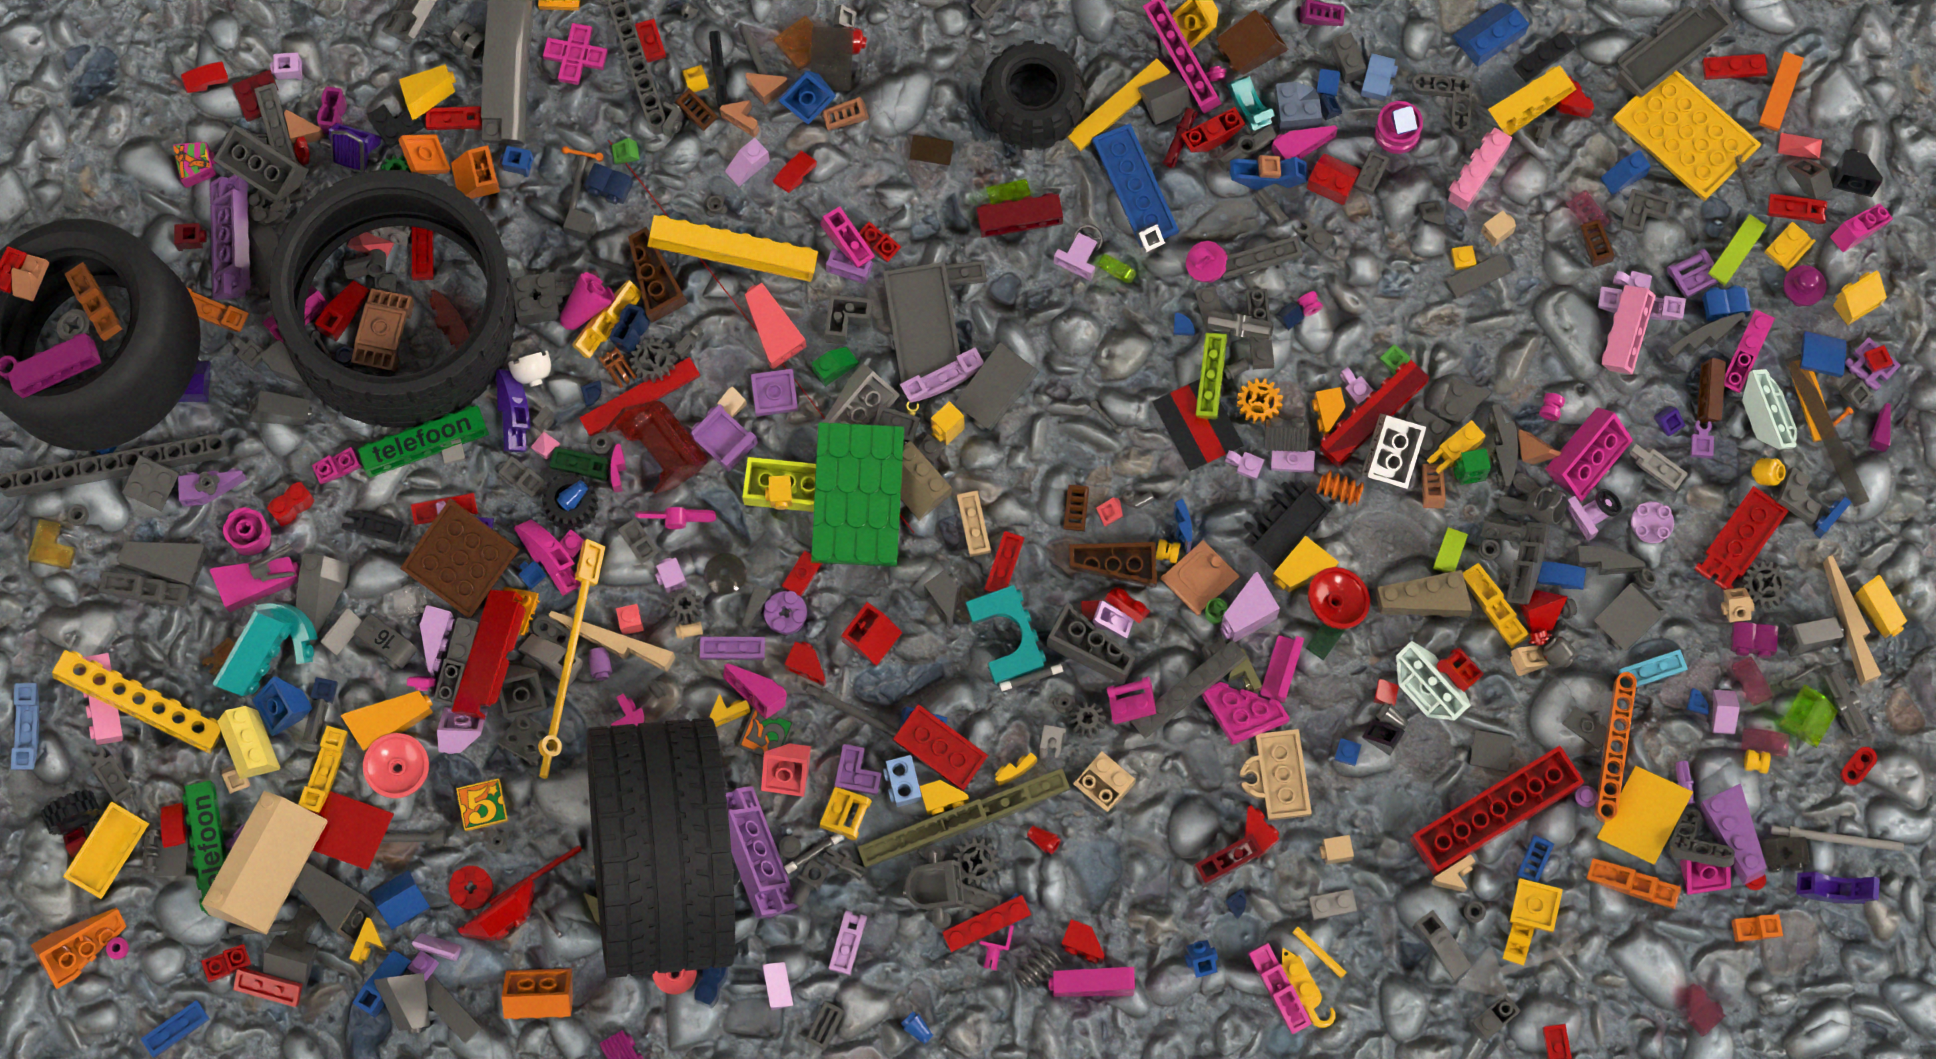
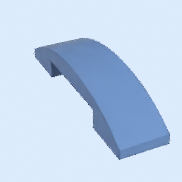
M15 683V743L11 754V770H34L39 738L37 683Z

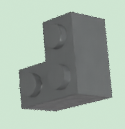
M830 295L825 328L826 343L847 345L849 325L870 327L873 310L872 299Z

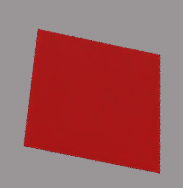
M330 791L320 812H313L327 819L328 822L312 851L368 870L394 813Z

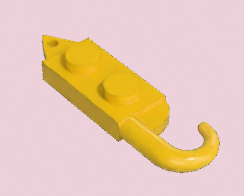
M1283 948L1281 966L1290 984L1293 985L1310 1021L1319 1028L1330 1026L1335 1020L1334 1008H1330L1329 1019L1323 1021L1318 1018L1314 1009L1322 1000L1321 993L1300 955L1296 956Z

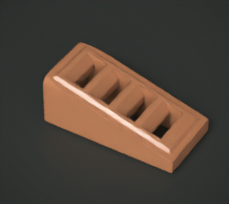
M860 97L822 111L828 131L869 119L865 103ZM857 107L859 108V111H860V113H858V114L856 113V110H855V108H857ZM849 109H850L851 114H852V116H850V117L848 116V113H847V110H849ZM841 111H842V114H843V117H844V119H842V120L840 119V115H839V112H841ZM830 114H834L836 122H832Z
M1440 464L1421 465L1423 508H1444L1446 501L1444 471L1438 475H1427V473H1437L1436 469ZM1428 481H1439V483H1428Z

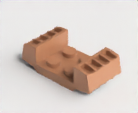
M371 288L355 339L351 360L353 364L396 372L399 363L397 351L406 318L411 319L414 303L412 296Z

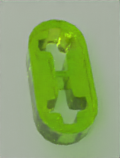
M1103 254L1097 263L1102 270L1126 283H1131L1137 274L1133 268L1107 254Z

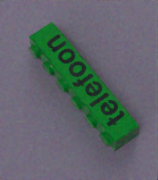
M468 406L461 412L446 414L441 419L427 421L422 426L416 428H407L402 433L385 436L377 442H368L361 448H358L364 469L368 477L371 478L441 453V450L461 443L463 445L488 436L489 432L479 406ZM461 439L460 443H451V441Z
M211 780L185 786L186 793H183L184 804L188 806L189 814H186L188 826L192 829V835H189L191 847L195 849L196 855L193 856V864L195 869H198L199 877H196V884L198 890H201L202 893L199 904L201 911H204L209 917L211 915L208 914L201 903L227 858L216 785Z

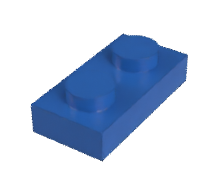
M1846 497L1841 502L1836 500L1829 508L1831 511L1829 516L1823 515L1815 524L1818 528L1814 534L1821 539L1852 502Z

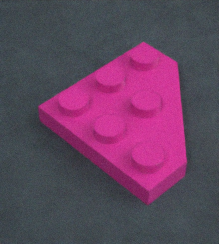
M1223 682L1214 684L1201 694L1231 745L1286 724L1290 719L1278 700L1272 698L1267 700L1258 697L1256 693L1244 689L1240 691L1228 687L1229 684Z

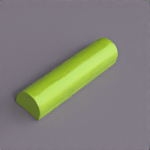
M1205 334L1196 416L1199 418L1217 419L1227 334Z

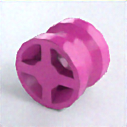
M1315 291L1309 292L1297 300L1299 306L1303 307V314L1306 317L1319 312L1323 308L1322 303L1317 300L1318 295Z

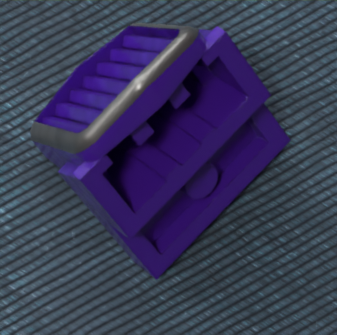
M336 123L329 128L332 162L347 169L364 172L367 169L369 152L381 144L382 137Z

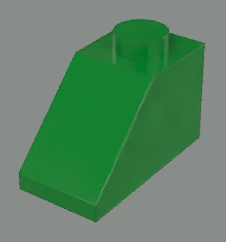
M846 346L826 352L812 362V369L824 387H826L858 365L859 362Z

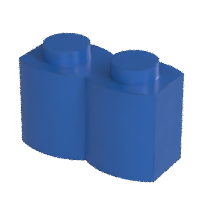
M1739 285L1731 286L1728 290H1720L1718 287L1710 288L1702 297L1707 321H1717L1742 312L1746 315L1745 317H1748L1751 313L1747 288L1740 287Z

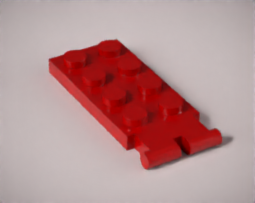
M1753 486L1706 551L1707 559L1703 564L1698 562L1694 570L1708 580L1713 575L1718 577L1714 584L1723 590L1734 589V586L1731 584L1737 576L1741 578L1789 510Z

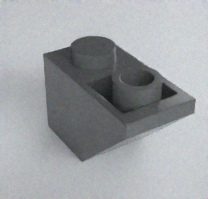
M1505 994L1469 1026L1485 1043L1520 1013L1521 1010Z

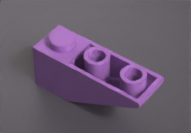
M229 469L227 472L221 473L218 471H207L208 475H217L220 478L216 492L213 495H208L203 491L198 492L195 488V485L200 480V474L194 472L185 473L184 476H178L179 501L183 506L205 505L247 480V477L239 469Z

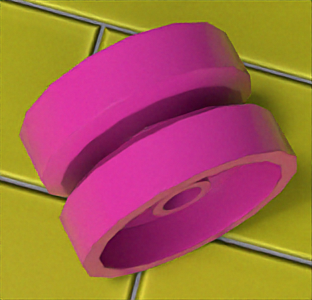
M1406 101L1391 102L1382 108L1375 127V137L1383 150L1393 154H1402L1409 152L1416 146L1423 128V118L1420 111ZM1412 106L1417 130L1397 135L1391 119L1392 111Z

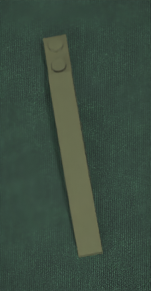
M1061 768L982 800H975L858 846V850L866 868L1028 809L1033 804L1069 791L1071 788L1064 770Z

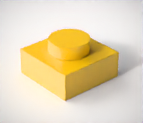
M1473 245L1452 248L1451 254L1455 270L1469 269L1476 265Z

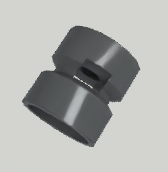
M467 21L459 24L450 37L451 43L457 48L463 49V52L472 60L479 58L484 53L485 35L477 32L476 28Z

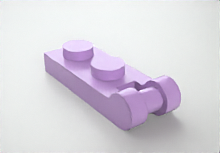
M846 910L829 970L850 976L867 916L853 915V912ZM849 924H856V930L848 928Z

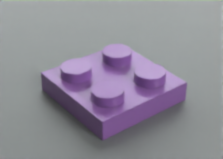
M793 369L751 374L756 416L798 411Z

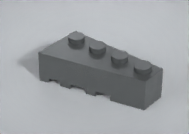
M1068 602L1048 636L1046 647L1124 685L1133 668L1135 657L1117 642L1109 639L1105 632L1091 624L1088 618L1083 614L1080 615Z

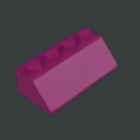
M1597 407L1560 450V456L1555 457L1545 469L1557 485L1582 502L1631 444L1633 439L1615 412Z

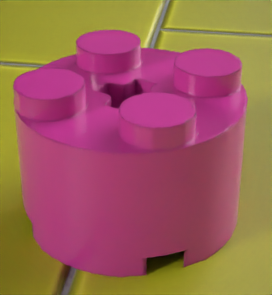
M247 507L236 509L229 514L223 526L225 539L240 555H255L270 545V526L258 511Z

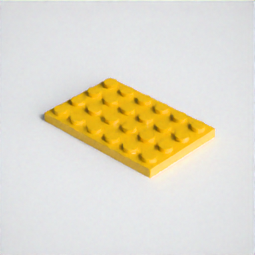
M1678 71L1674 72L1642 98L1636 95L1612 119L1616 125L1704 202L1738 169L1734 157L1740 155L1742 162L1745 163L1761 146L1760 142Z

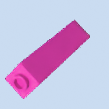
M290 557L274 559L268 563L271 572L267 573L268 575L294 572L295 575L269 579L264 582L260 578L257 580L253 578L249 569L250 563L216 567L210 569L223 604L230 613L298 583L300 572L298 563H293Z
M1134 967L1053 971V977H1049V991H1053V997L1133 996L1135 990Z

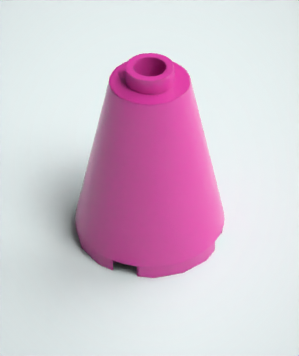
M588 272L582 273L578 277L559 316L560 323L565 329L576 330L613 302L615 296L609 287L605 289L601 285L603 281Z

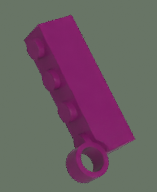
M84 333L75 335L64 343H58L49 350L36 353L25 361H17L12 356H4L0 359V375L10 381L13 392L23 399L101 363L94 340ZM13 363V369L5 373L6 367Z

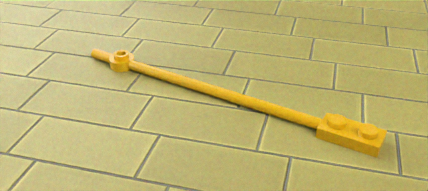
M589 539L584 540L582 543L575 579L581 582L549 733L538 744L539 752L543 756L539 777L544 779L548 778L552 758L559 755L562 750L561 741L557 738L589 586L594 587L598 583L605 546Z

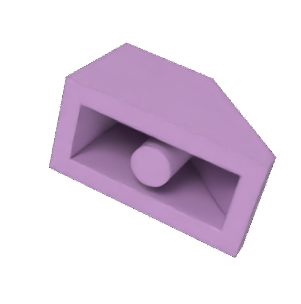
M753 138L738 151L725 170V173L739 187L770 162L769 153L756 138Z

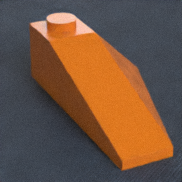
M114 908L53 932L30 946L54 987L58 989L77 978L82 973L81 970L89 961L92 962L96 958V954L104 946H107L111 939L116 938L127 926L119 910Z

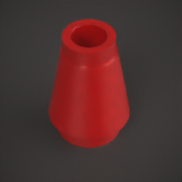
M1034 825L1027 833V837L1045 853L1053 854L1061 842L1057 834Z

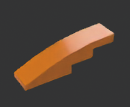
M1594 858L1586 878L1604 887L1672 909L1676 908L1681 892L1680 886L1659 881L1658 878L1638 873L1635 869Z

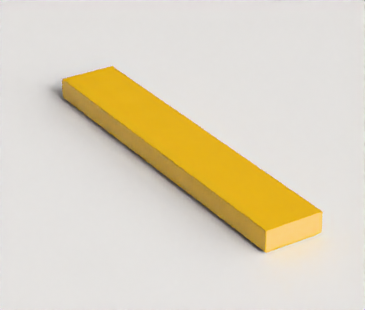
M1155 59L1075 127L1067 139L1081 152L1092 143L1093 137L1101 135L1143 99L1138 90L1139 87L1170 75L1171 72L1158 59Z

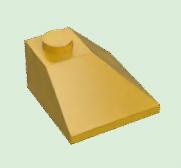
M1187 0L1171 15L1189 47L1192 49L1216 28L1219 10L1213 0Z

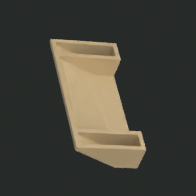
M263 791L201 903L208 914L267 935L328 822L327 819L284 797Z

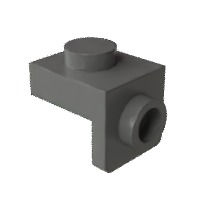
M664 102L662 104L663 111L669 116L662 128L664 135L672 138L674 133H678L681 129L682 120L684 119L681 108L675 103L669 104Z

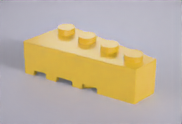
M1560 65L1554 66L1547 70L1543 76L1533 80L1527 86L1492 106L1488 111L1502 131L1511 136L1575 91L1576 87Z

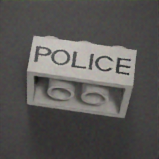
M1380 413L1361 474L1408 489L1426 427Z

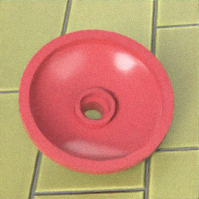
M392 733L377 739L368 748L363 761V773L367 783L376 793L387 798H404L415 793L424 784L429 772V759L422 744L415 738L401 733ZM396 765H401L402 769L401 771L396 772L394 771V767Z

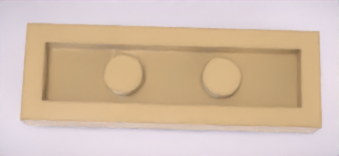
M978 490L958 494L957 500L970 557L991 553Z

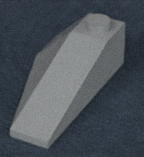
M862 363L849 378L823 423L866 425L870 422L871 418L877 415L879 406L889 408L900 394Z

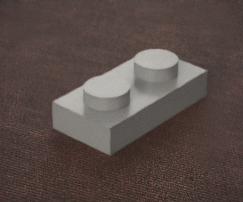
M1352 889L1309 897L1313 920L1357 912Z

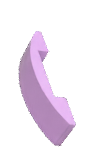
M1601 287L1598 308L1615 313L1619 307V297L1622 289ZM1665 296L1663 299L1655 297L1649 319L1683 320L1686 298Z
M973 348L956 356V361L922 378L917 375L901 383L900 386L908 401L911 403L938 395L977 373L984 364L977 349Z

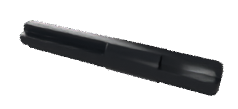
M710 31L709 42L717 106L721 107L728 104L721 36L719 31Z

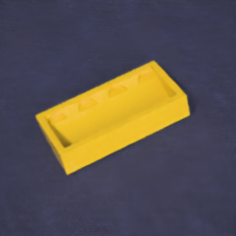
M111 801L63 877L102 899L149 826V823Z

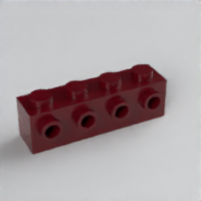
M1046 193L1042 197L1033 198L1028 196L1018 201L1005 200L1000 204L992 205L991 203H986L977 207L981 238L1063 224V212L1059 194Z

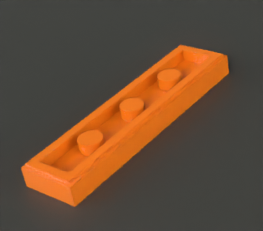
M1784 52L1758 125L1777 132L1779 131L1804 61L1803 57Z

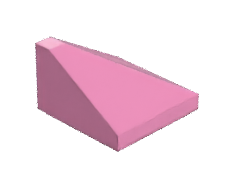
M543 432L530 448L548 460L553 454L554 448L559 447L560 443Z

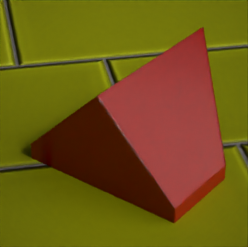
M1534 590L1528 605L1519 604L1530 632L1544 628L1547 632L1553 630L1568 596Z

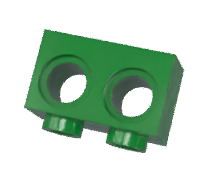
M1487 449L1461 452L1459 459L1456 461V467H1454V475L1456 479H1459L1460 485L1486 481L1491 469Z

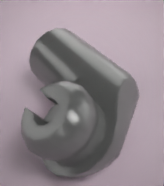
M1126 490L1122 494L1123 502L1136 509L1155 501L1150 491L1141 496L1135 495L1131 490Z

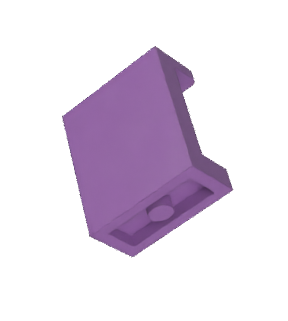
M719 404L707 412V417L702 422L699 421L692 427L691 437L695 443L729 472L758 444V441L751 431L747 432Z

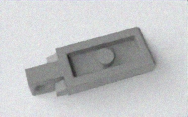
M1636 444L1629 453L1637 460L1636 464L1674 492L1688 474L1655 449L1647 448L1644 450Z

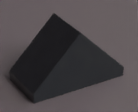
M1373 719L1362 738L1390 756L1405 731Z

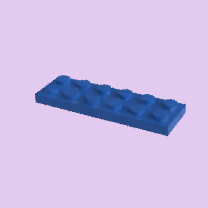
M1131 123L1093 137L1092 142L1140 248L1143 246L1135 231L1151 223L1158 225L1163 239L1178 234L1179 229Z

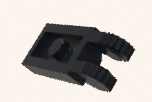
M346 511V517L359 520L358 526L342 523V529L398 544L404 526L403 522L365 512Z

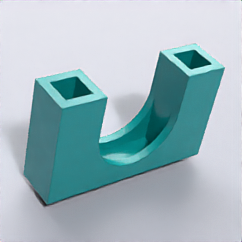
M1015 585L965 603L972 625L994 617H1005L1015 622L1020 629L1021 644L1014 653L987 664L994 685L1042 669L1044 667L1043 662H1046L1043 650H1038L1036 644L1039 641L1035 629L1031 630L1028 623L1031 621L1030 614L1027 609L1024 610L1021 602L1024 599L1021 590H1016Z

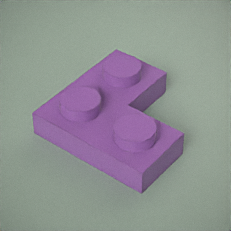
M843 744L835 787L878 796L882 773L861 769L865 748Z

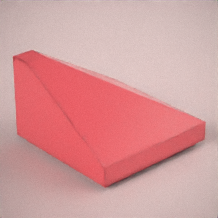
M1111 498L1096 507L1105 527L1123 517L1119 498Z

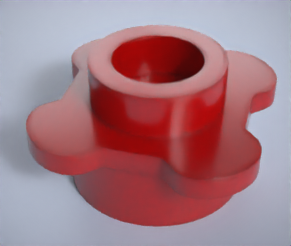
M1545 628L1535 630L1530 633L1531 640L1528 643H1535V646L1546 644L1552 634L1547 633Z

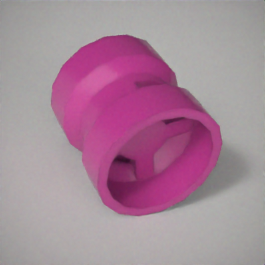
M1546 393L1543 399L1544 406L1540 408L1539 415L1550 421H1558L1561 415L1560 409L1564 406L1565 398L1555 393Z

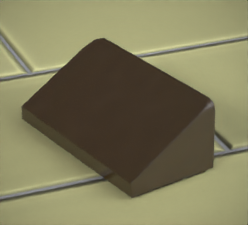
M913 135L910 160L950 166L954 142Z

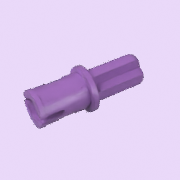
M1676 762L1678 779L1676 784L1693 791L1692 784H1694V781H1691L1688 762ZM1693 794L1689 799L1687 805L1695 804Z

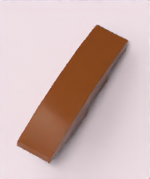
M82 262L65 273L77 300L82 304L88 318L93 322L102 340L106 341L121 331L120 323L86 265Z

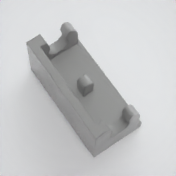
M1044 725L1039 758H1046L1048 748H1055V758L1059 757L1062 743L1065 742L1066 729Z

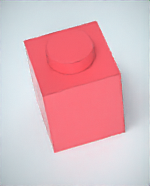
M637 604L616 608L620 630L623 635L644 631Z

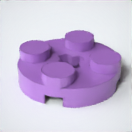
M793 591L778 592L765 603V621L771 630L784 635L796 633L803 627L806 621V604ZM783 608L792 611L789 613L790 617L780 616Z

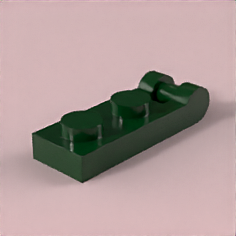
M559 447L554 448L550 463V469L575 473L576 475L594 478L602 482L608 481L609 474L607 473L609 468H611V459ZM595 464L601 466L600 471L594 470Z

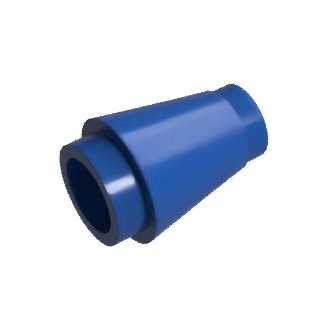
M579 480L559 493L557 501L567 511L571 508L574 509L589 488L583 481Z
M912 1011L901 1022V1025L904 1027L903 1030L923 1044L933 1036L919 1013L916 1014Z

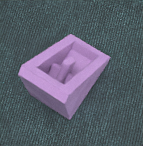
M1713 690L1712 733L1735 734L1740 708L1736 691Z

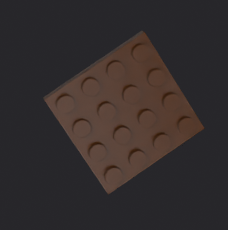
M449 499L400 569L470 619L517 555L520 548L454 500Z

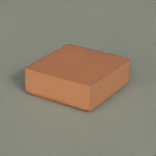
M1260 155L1258 157L1259 177L1279 179L1281 177L1280 156Z

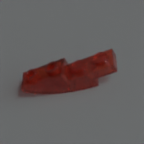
M433 289L431 290L432 298H429L432 310L437 311L438 316L434 317L437 328H442L444 335L448 334L451 346L455 345L457 351L470 334L463 319L451 302L437 290Z

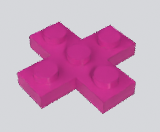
M572 23L568 41L547 38L543 58L562 63L558 76L559 82L579 85L583 67L604 70L608 50L607 48L589 45L593 32L592 26Z

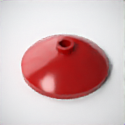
M1339 567L1324 569L1312 579L1309 585L1308 601L1313 613L1321 622L1332 628H1353L1362 622L1368 614L1370 596L1367 587L1356 574L1347 569Z

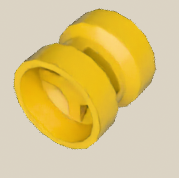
M1159 539L1156 560L1162 561L1166 559L1170 563L1176 564L1181 543H1168L1164 539Z
M1747 749L1744 758V770H1758L1759 773L1767 774L1770 766V753H1756L1755 750Z

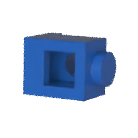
M507 146L506 151L501 154L500 164H502L504 171L529 177L534 158L530 150Z

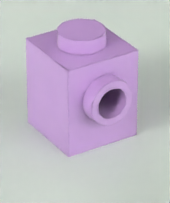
M666 558L660 561L659 565H656L658 573H655L659 586L664 584L667 594L687 586L676 558Z

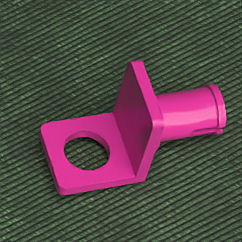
M1010 925L1006 946L980 940L979 944L986 945V948H988L983 968L989 969L992 960L991 970H997L1000 951H1003V949L1009 950L1014 925Z

